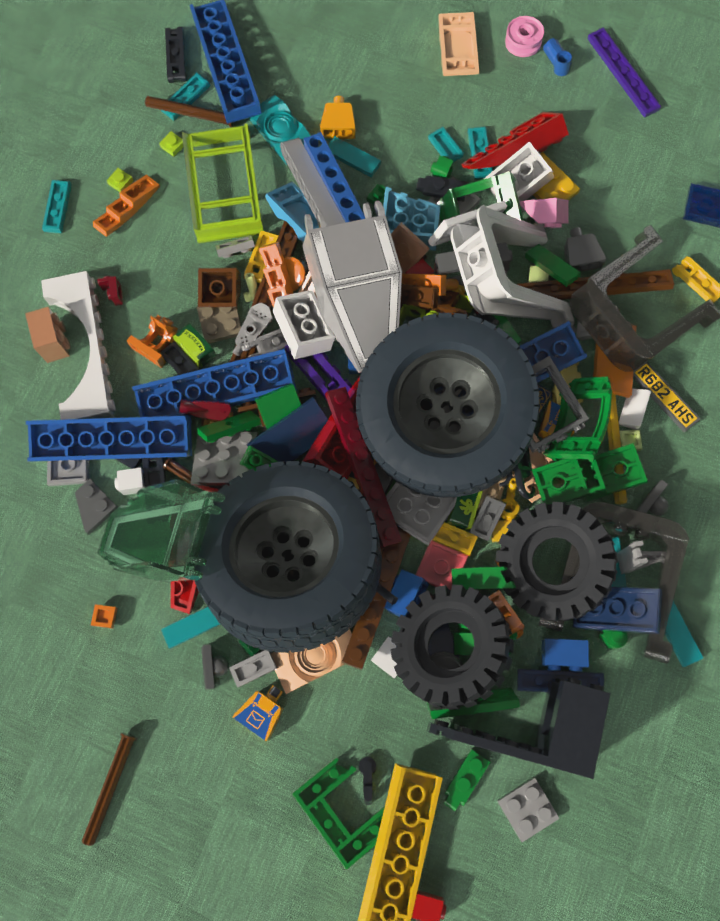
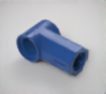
M554 38L548 40L543 46V51L553 64L554 73L558 76H566L570 71L572 55L562 48L558 40Z

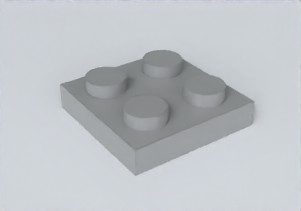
M534 777L497 800L521 842H524L560 819Z

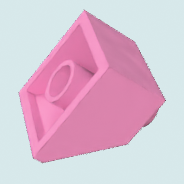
M550 198L519 201L520 206L537 223L544 224V227L562 228V224H568L569 200Z

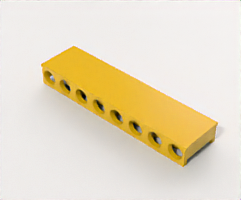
M395 763L358 921H411L442 777L434 773Z

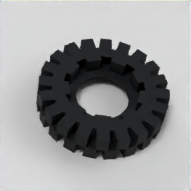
M564 502L541 503L535 505V508L532 510L527 508L519 513L520 517L517 520L512 519L507 525L509 530L506 535L502 533L499 540L501 548L500 551L496 552V561L499 562V567H507V570L502 572L506 582L514 581L515 588L504 589L507 596H511L512 602L520 609L527 611L528 614L547 620L566 621L573 618L577 619L587 615L586 613L591 610L594 611L601 605V601L609 595L612 590L611 585L616 580L617 552L614 549L615 544L611 535L607 532L606 528L589 512L573 504L567 505ZM550 538H562L569 541L575 546L580 557V566L577 574L572 580L562 585H551L542 581L533 568V555L536 548L543 541Z
M452 584V588L449 590L443 585L435 587V594L433 595L428 590L420 594L421 602L417 605L413 600L406 607L410 612L409 616L400 615L396 624L401 629L399 632L393 631L391 642L396 645V648L391 649V658L397 663L394 666L397 676L403 680V685L423 701L441 709L445 706L449 710H459L460 705H464L467 708L477 705L476 699L479 697L486 700L494 694L491 690L494 685L501 686L505 680L502 673L504 670L509 671L512 664L509 653H514V641L509 636L512 632L508 622L504 619L505 616L486 595L483 596L478 590L471 587L466 590L463 585ZM455 622L463 624L471 631L474 639L473 653L469 660L461 667L450 670L442 669L435 665L430 658L428 650L429 641L434 631L440 626Z

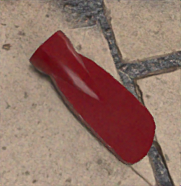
M181 399L180 414H191L212 420H224L231 411L230 404L225 402L188 401Z

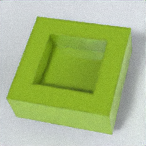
M170 131L159 144L163 150L174 157L183 148V139Z
M117 168L106 181L108 185L121 192L130 186L134 180L132 176Z

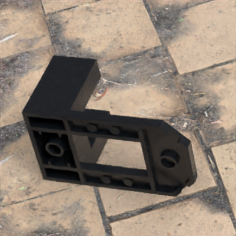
M569 677L567 681L558 678L555 679V682L549 681L535 747L522 742H514L498 736L496 740V736L476 730L474 734V730L455 724V727L452 728L449 727L448 722L435 719L434 723L429 722L427 731L439 735L440 731H442V736L455 741L593 779L611 693L604 692L605 687L595 684H590V687L581 685L582 681Z

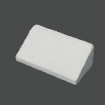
M632 388V396L625 399L618 421L619 425L633 430L640 428L651 391Z

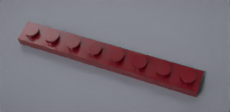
M342 387L327 391L325 396L360 493L373 513L378 529L380 547L384 548L402 541L369 449L359 429L358 419L347 389Z

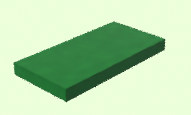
M510 687L492 690L494 694L484 700L479 697L476 699L478 704L469 708L460 705L459 710H449L445 706L441 709L432 706L428 702L427 707L431 719L515 709L520 707L519 698Z

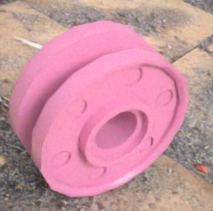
M519 16L513 19L507 27L506 48L510 53L519 57H530L536 54L541 48L544 36V27L541 22L530 16Z

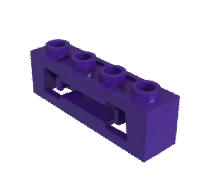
M285 346L290 359L326 401L325 393L327 391L346 387L347 392L351 389V383L347 379L343 380L339 369L335 365L331 366L324 352L314 354L312 357L315 364L331 381L328 384V389L325 386V381L308 363L311 359L310 356L294 359L289 346Z

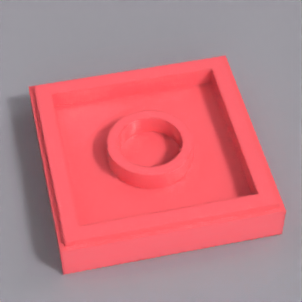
M432 540L426 549L416 575L424 578L431 586L439 587L445 585L451 590L452 569L464 568L469 556Z

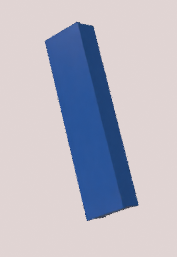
M225 0L197 7L191 4L192 17L227 124L262 114L259 99Z
M322 133L305 137L304 147L345 222L365 219V215ZM318 140H320L321 143H322V145H321L320 147H319Z
M569 321L520 346L531 366L550 356L560 372L588 357L575 336ZM547 371L536 377L537 383L550 377ZM441 386L435 389V393L441 394L444 387ZM462 389V391L458 394V397L465 396V390ZM464 409L462 413L465 416H471L474 411L470 410L466 413Z
M285 349L132 387L133 391H135L140 417H192L193 415L180 414L181 399L188 401L225 402L233 407L245 402L255 401V398L290 383L294 385L297 391L289 353Z
M191 416L26 421L29 441V457H27V461L192 456Z

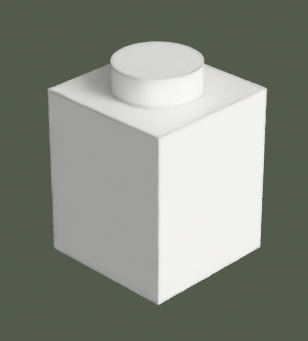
M134 468L117 471V478H115L116 489L123 495L145 492L143 469Z

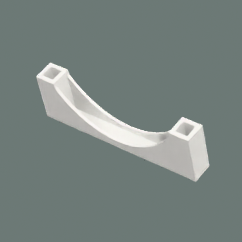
M87 271L41 280L43 297L50 306L57 305L75 315L84 324L90 341V357L84 377L71 396L64 403H59L61 420L114 418L113 411L116 408L110 396V393H113V389L107 375H110L108 364H105L107 352L105 346H102L104 334L99 327V323L102 321L100 313L96 308L99 302L97 295L94 294V289H96L94 278H91Z

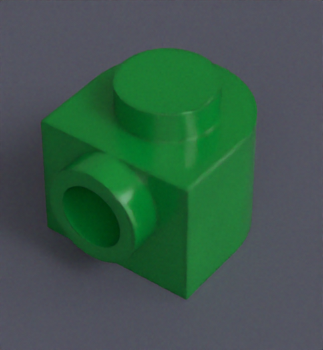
M439 156L437 162L434 161L430 170L432 176L449 179L453 172V160L447 156Z
M602 630L603 633L598 635L609 649L621 648L628 641L627 633L622 631Z

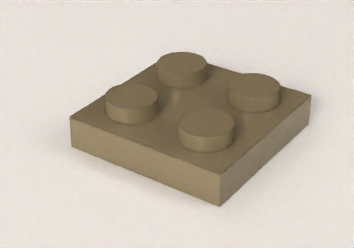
M197 307L203 336L209 344L237 337L241 329L237 307Z

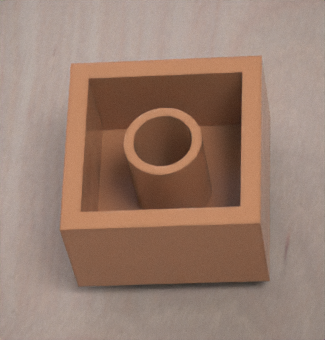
M49 307L25 313L33 347L47 363L70 356L68 351L70 343L64 336L66 328L63 321H59L56 312L53 313Z

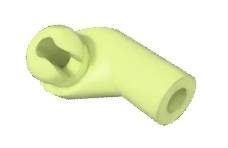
M247 273L245 280L249 292H245L243 296L245 302H253L257 293V283L254 274Z

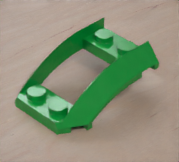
M511 171L449 189L444 197H441L437 202V205L440 206L439 215L441 223L446 219L460 215L456 198L491 188L495 190L497 202L505 201L507 208L504 210V214L525 221L514 183L516 179Z
M608 376L575 378L569 383L570 389L577 400L602 398L599 419L592 437H572L571 431L563 441L557 443L555 440L552 442L550 448L543 452L545 456L554 461L561 459H588L593 464L604 440L610 418L612 389ZM561 393L559 394L561 397L560 412L554 432L576 420Z

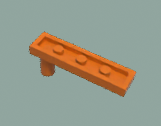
M402 274L401 283L439 288V296L446 295V291H455L459 287L457 279H446V275Z

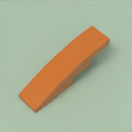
M146 174L122 190L120 198L106 207L107 212L93 221V227L104 236H109L128 221L160 187V184Z
M279 242L263 245L259 248L266 266L263 271L270 287L267 292L273 308L276 297L293 294L291 280Z

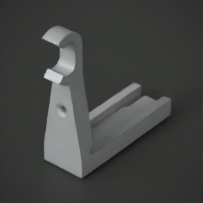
M643 541L633 542L617 553L621 574L630 573L661 561L684 558L683 549L641 551L639 547L644 545Z

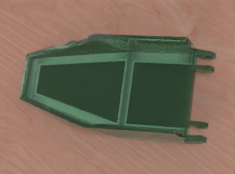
M178 479L142 488L137 491L136 498L130 497L127 500L128 504L126 506H119L109 515L97 553L104 560H107V563L112 565L114 570L159 582L201 580L203 573L194 569L196 565L204 566L207 562L206 559L199 558L198 555L210 514H221L222 509L213 504L214 501H224L226 496L217 492H208Z

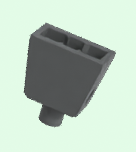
M580 227L570 230L571 237L566 240L564 245L565 262L579 272L602 268L606 257L595 235L592 233L583 235Z

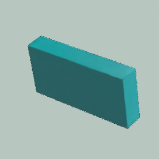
M444 127L428 135V140L441 156H447L453 162L463 157L464 152Z

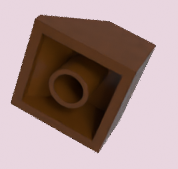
M198 268V307H237L241 294V273L237 268Z

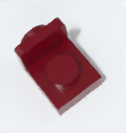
M105 276L97 279L103 291L107 290L108 299L112 300L115 306L123 305L121 283L117 277Z

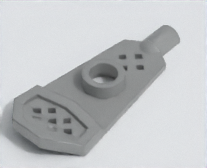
M258 303L250 308L235 339L237 346L232 353L239 356L242 352L241 347L258 338L273 320L269 306ZM253 327L254 330L252 332H248L247 328Z

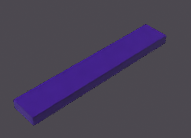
M604 27L589 34L588 41L645 118L660 111L661 105Z

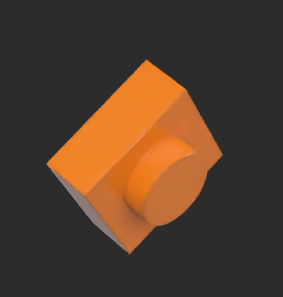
M95 604L91 626L114 629L118 608Z

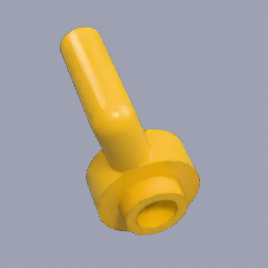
M515 478L510 480L506 499L502 500L506 503V506L500 517L505 520L516 518L519 512V504L514 500L517 488Z

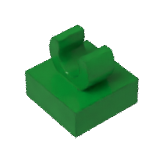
M377 184L367 196V201L374 205L375 201H380L383 206L386 187Z

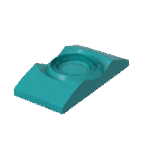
M273 95L260 103L262 114L249 117L248 119L287 165L281 152V142L300 138L304 145V138L311 135L305 126L292 115L286 103L276 95Z

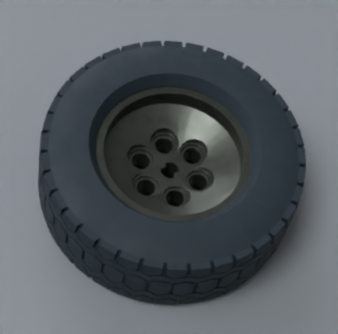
M431 314L423 316V318H416L409 321L408 324L405 323L396 328L394 332L392 331L387 335L383 342H380L373 350V353H371L365 363L358 383L356 396L358 425L364 442L375 461L399 484L428 496L444 498L471 495L501 481L523 458L530 445L538 421L539 389L535 373L527 356L513 338L509 337L502 329L496 328V325L486 320L482 321L481 318L471 315L467 316V314ZM442 386L446 390L443 394H437L434 391L435 388ZM458 389H463L466 395L458 397L455 395V392ZM424 402H430L433 405L429 410H424L421 406ZM449 405L452 411L445 413L443 407ZM465 408H471L474 413L471 416H465L462 411ZM435 420L440 423V426L437 429H431L429 423ZM456 423L460 425L461 429L458 432H452L449 429L450 425Z
M284 461L271 463V467H269V464L256 467L257 471L250 469L242 473V478L238 475L229 481L230 486L225 484L216 492L218 496L214 495L212 497L214 499L211 509L203 510L199 516L190 546L191 566H194L192 573L195 584L217 621L230 634L242 642L261 650L270 652L274 650L279 653H289V651L294 653L305 651L306 648L311 650L321 647L320 644L323 643L325 645L335 640V637H340L349 630L348 627L352 628L356 624L360 616H363L370 606L378 588L382 555L378 529L373 513L359 490L345 477H342V475L333 470H329V468L320 465L315 467V464L302 462L300 465L299 461H287L286 465ZM284 539H289L286 543H280ZM304 543H309L307 547H300ZM268 554H273L272 557H270V558H265L266 555H268ZM308 562H315L312 566H306ZM278 572L276 577H270L272 573ZM295 576L299 577L297 581H290Z

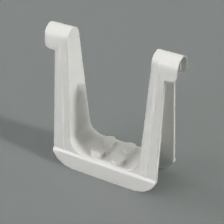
M482 205L478 208L476 214L479 227L458 224L451 230V241L470 303L481 315L550 320L554 328L568 321L571 323L570 326L574 325L575 321L568 302L516 285L508 279L496 244L506 242L509 245L535 247L538 244L544 245L548 239L543 224L535 221L533 225Z

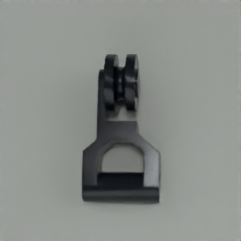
M364 757L359 762V770L363 775L364 803L371 805L373 802L372 775L376 772V762L371 757Z

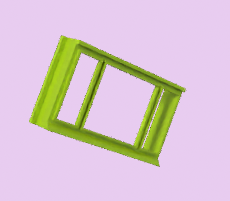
M248 124L190 134L182 132L192 222L197 242L205 243L260 234L261 230L264 231L260 215ZM238 140L243 142L240 145L194 151V147ZM244 151L250 196L200 203L195 158ZM251 202L253 217L203 224L201 212L203 209Z

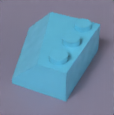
M386 187L383 207L390 233L402 222L430 248L429 250L436 251V246H430L428 240L438 228L440 206L420 198L417 200L410 198L406 193L401 192L399 194L393 192L392 188Z

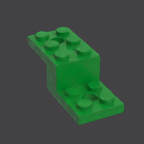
M634 443L596 455L593 464L588 459H562L532 469L542 502L546 504H552L553 502L567 503L586 497L587 502L648 483ZM622 464L627 469L625 473L617 474L614 468ZM556 478H562L565 481L561 488L553 486V481Z

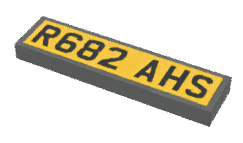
M647 361L633 371V379L644 390L651 391L650 397L683 432H686L700 420L699 416Z

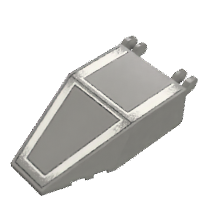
M375 201L374 203L377 217H372L369 204L364 203L365 219L326 227L322 212H317L316 218L319 228L313 229L310 214L305 215L306 236L303 250L323 321L330 327L335 339L340 342L358 373L362 372L365 363L378 344L383 342L387 335L399 327L402 270L385 216V210L380 201Z

